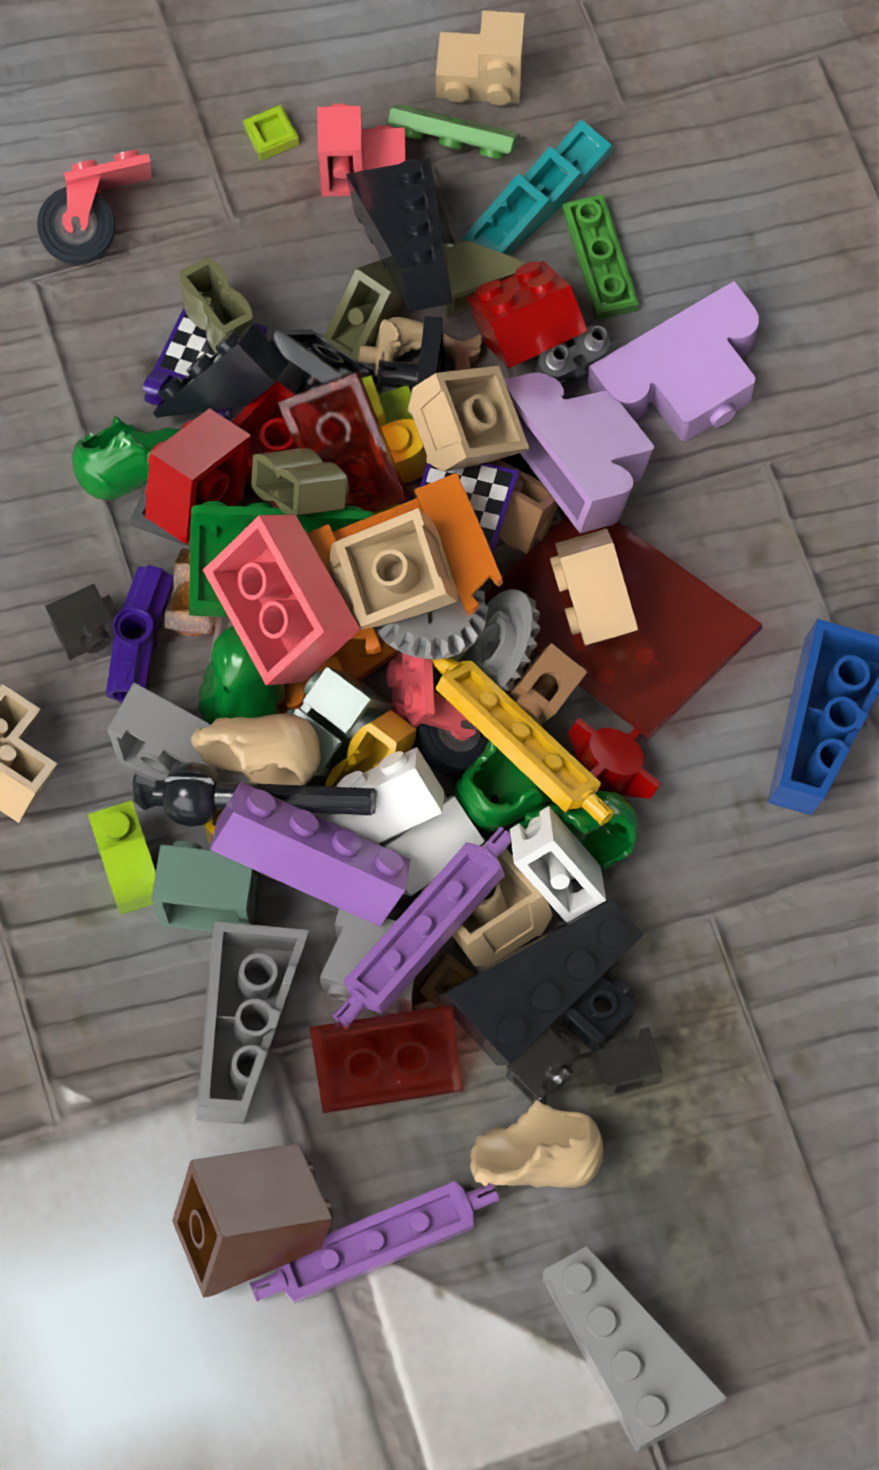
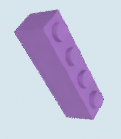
M240 782L218 817L210 850L379 927L406 890L411 859L398 854L392 849L384 848L356 835L348 829L334 825L307 810L297 808L271 796L266 791L256 789L243 782Z

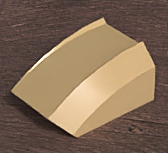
M499 365L435 373L413 387L408 412L414 418L427 454L426 462L445 472L466 468L530 450Z
M420 508L338 540L331 545L330 576L360 630L411 618L457 602V587L442 546L441 537L430 516Z
M507 849L497 858L505 876L452 935L475 966L488 967L534 937L542 936L553 916L548 901L514 864L513 856ZM427 884L425 887H423L420 891L423 892V890H424L429 884Z

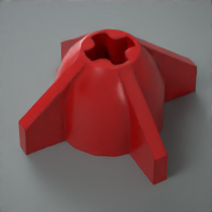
M581 718L575 721L568 734L578 762L601 782L597 791L605 790L616 792L623 796L651 799L662 783L642 768L644 754L636 742L645 729L643 726L638 724L629 734H626L614 728L594 730Z

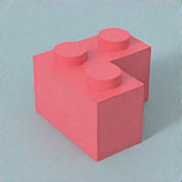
M338 103L329 107H317L318 159L322 197L351 196L346 174L396 165L406 161L405 128L381 125L370 129H362L361 106H349Z

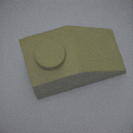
M468 240L456 245L445 244L453 304L442 306L446 317L449 318L469 311L470 307L466 297L475 294L477 288L486 282L493 280L502 281L515 275V271L524 265L525 262Z
M380 260L356 268L323 338L357 361L359 346L373 347L376 344L381 322L384 319L388 320L392 317H398L405 303L392 281L391 273Z

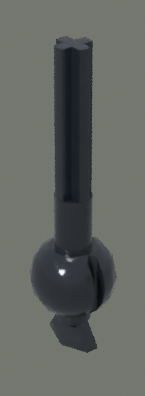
M195 762L178 765L170 770L165 780L151 781L134 774L132 782L134 802L142 810H147L154 806H164V810L170 819L177 824L189 827L203 826L214 820L219 811L225 808L240 782H222L220 776L210 766ZM243 782L311 813L372 815L376 812L375 788Z

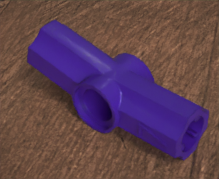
M151 565L138 566L123 609L115 616L113 621L114 641L106 696L120 703L125 699L133 682L148 689L152 655L157 647V632L176 583L175 576L168 574L162 568ZM140 628L146 631L138 639H128L125 637L127 632L132 629Z

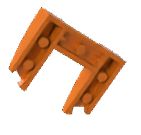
M457 473L415 489L416 499L332 532L328 524L306 533L329 573L331 545L334 542L420 508L430 516L441 537L442 546L457 587V594L467 616L474 614L480 608L479 603L472 595L489 577L498 587L503 583L487 540ZM373 627L361 629L351 638L366 639L365 649L367 653L376 654L382 651Z

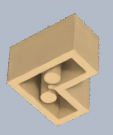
M482 10L480 34L440 32L436 67V98L447 99L452 102L471 100L485 101L494 105L520 104L525 13Z
M608 529L555 543L558 556L552 557L550 560L559 591L569 590L573 607L566 608L565 612L572 635L581 633L584 644L588 645L638 630L615 547Z
M2 684L0 686V811L19 823L43 791L57 763L24 742L41 709Z

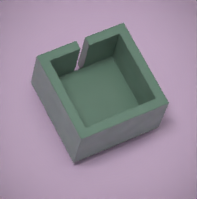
M326 667L323 672H316L307 682L304 688L306 696L303 699L304 703L301 708L296 710L292 708L286 714L293 713L308 720L315 729L320 742L321 755L317 775L328 777L332 769L347 758L350 742L358 730L391 710L393 705L353 675Z
M176 841L173 843V846L160 844L152 893V901L160 926L213 932L215 922L254 925L260 889L258 871L212 850L201 849L200 845L193 842Z

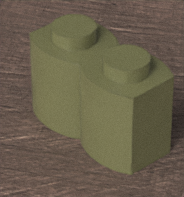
M205 257L180 270L184 310L196 326L206 331L208 343L215 353L218 352L215 346L229 332L235 330L240 334L253 324V314L249 303L239 292L229 288L226 273L215 261Z
M300 448L253 455L252 488L263 500L275 501L279 509L286 515L299 516L345 508V498L349 492V483L345 473L334 463H323L313 450Z

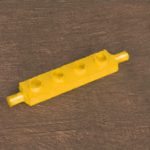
M451 657L432 659V665L442 674L435 689L565 813L571 809L584 808L600 826H603L612 818L615 811L596 795L601 782L471 660L455 662Z

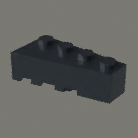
M430 158L406 160L396 165L346 174L355 216L359 223L363 224L371 244L375 245L382 264L391 273L392 281L409 311L453 304L440 205Z

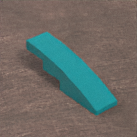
M580 119L555 149L549 146L523 177L520 174L514 177L462 237L463 241L468 240L509 255L562 207V203H566L614 151L612 144Z

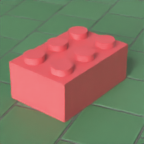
M259 515L203 569L266 685L301 683L305 681L360 630L296 515Z

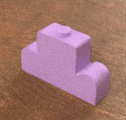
M735 281L590 365L588 387L592 393L607 391L615 400L623 405L634 421L640 419L645 414L648 403H652L681 441H687L711 426L715 428L721 427L734 417L736 411L748 405L752 400L755 376L741 357L750 353L755 345L759 315L752 303Z
M529 373L504 379L530 449L520 454L579 533L617 523L622 516L633 483L642 480L654 449V445L641 430L638 423L634 421L623 405L615 400L607 391L565 400L563 399L564 389L561 383L547 374Z

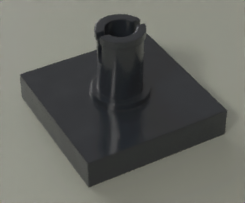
M424 316L421 352L418 363L379 360L378 388L409 386V389H413V387L433 374L446 372L447 355L442 317Z
M312 329L276 330L270 341L284 357L303 369L291 392L312 408L325 385L338 394L356 392L355 380L372 376L374 384L377 381V376L374 372L358 363L357 360Z

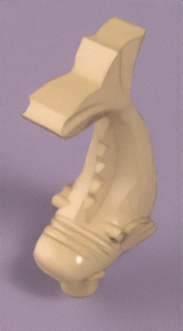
M403 317L384 319L380 324L376 347L359 346L358 363L374 364L375 375L377 376L378 369H380L378 366L380 359L396 361L405 352L408 353L410 350L421 349L424 323ZM444 333L446 354L452 360L453 371L470 369V363L475 362L479 358L481 335L466 341H459Z

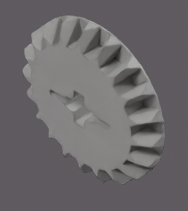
M515 589L499 593L486 604L488 610L484 630L480 638L459 660V662L471 660L504 692L511 691L516 678L523 677V669L526 663L531 662V651L537 647V643L534 641L535 636L540 632V626L537 624L540 612L535 609L536 601L528 597L527 594Z
M477 590L472 595L480 607L472 615L467 616L457 594V602L432 612L430 623H428V613L426 612L397 622L376 626L374 629L387 644L406 655L422 659L453 657L474 645L484 630L488 606L484 602V591Z

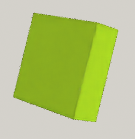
M282 105L243 120L244 130L261 161L299 145L298 135Z

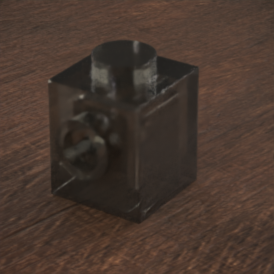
M94 583L45 606L50 623L69 660L86 652L90 654L97 653L108 647L111 640H114L113 621L118 611L110 595L101 597Z

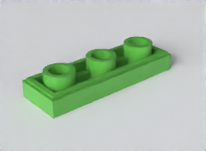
M403 104L391 107L388 119L390 125L405 128L406 137L422 139L423 133L438 136V143L440 145L463 149V145L466 143L480 147L479 154L497 159H503L505 153L509 154L515 150L520 137V133Z
M604 194L562 203L563 217L596 321L638 311V300Z

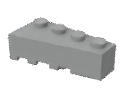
M133 682L107 729L118 762L157 780H165L170 770L180 764L195 762L210 766L217 772L222 782L250 783V780L244 773L227 770L220 771L202 761L201 755L192 746L190 737L194 734L195 729L207 728L211 724Z
M226 922L214 923L196 1120L244 1124L309 930Z
M587 1246L543 1269L542 1281L637 1454L723 1407L727 1397Z

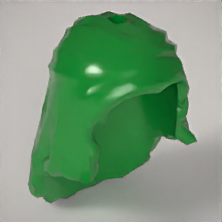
M114 416L109 428L101 430L96 435L90 433L75 444L71 460L76 479L86 493L96 499L116 500L147 484L149 473L148 457L155 445L162 441L165 442L180 431V429L163 428L143 433L136 429L134 425H127L120 418Z
M234 626L225 629L213 644L211 662L205 669L204 682L199 689L198 709L203 714V720L212 724L218 718H255L278 714V704L283 702L287 684L266 685Z
M490 740L484 752L457 781L454 790L457 801L475 828L492 832L496 831L498 827L504 828L506 825L524 818L526 813L554 802ZM493 798L499 799L496 804L491 803Z
M605 790L596 792V795L615 811L612 818L603 826H600L584 808L571 809L565 813L557 804L548 805L599 863L601 870L610 868L616 862L624 860L634 851L635 844L639 841V824L636 811L623 795ZM542 806L526 813L524 820L519 823L524 829L528 828L529 822L533 818L540 816L539 812L548 806Z

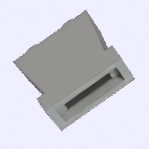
M339 908L334 924L336 938L338 939L320 975L321 989L328 992V997L340 1002H345L348 999L350 993L343 980L396 922L395 920L385 919L379 927ZM415 978L384 1013L398 1015L401 1010L412 1012Z

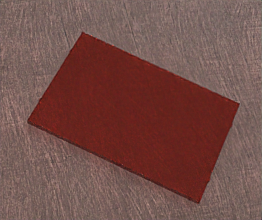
M566 516L542 541L535 545L531 551L502 577L503 583L500 587L494 584L484 594L485 605L499 593L510 589L519 590L536 601L535 609L540 612L537 624L540 626V632L535 636L534 641L537 643V647L532 651L539 654L549 644L555 645L587 671L578 685L649 739L762 630L760 622L620 522L611 526L579 533ZM607 528L615 547L638 630L585 645L581 633L572 635L565 609L573 607L569 590L559 591L550 558L558 556L555 543Z

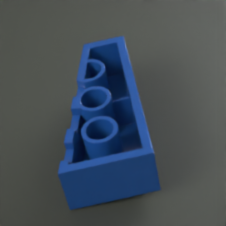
M816 620L804 638L767 803L812 815L824 800L879 693V636L824 620Z

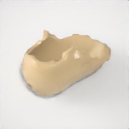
M293 713L273 714L255 718H218L207 728H196L194 734L190 737L192 746L201 755L202 761L220 771L227 770L244 773L250 780V783L305 786L311 781L312 776L317 775V769L320 765V742L315 729L308 720Z
M536 1100L529 1107L528 1112L519 1117L518 1123L512 1124L508 1128L498 1127L489 1129L484 1135H479L476 1138L475 1145L470 1153V1168L475 1181L482 1183L484 1186L490 1183L492 1185L510 1186L531 1185L537 1188L545 1186L576 1188L585 1186L597 1176L604 1154L603 1139L597 1123L590 1116L580 1112L555 1110L549 1105H543Z

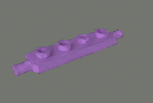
M498 827L497 831L483 846L466 842L343 980L350 996L332 1014L333 1018L340 1025L342 1024L344 1028L348 1029L349 1025L364 1008L379 1012L382 1015L505 876L497 858L511 843V834L508 831Z
M453 1181L328 1233L320 1250L276 1268V1273L250 1282L249 1284L255 1299L259 1302V1300L284 1290L285 1294L295 1304L470 1231L474 1228L473 1211L498 1202L497 1192L494 1185L489 1183L487 1186H482L465 1194L464 1190Z

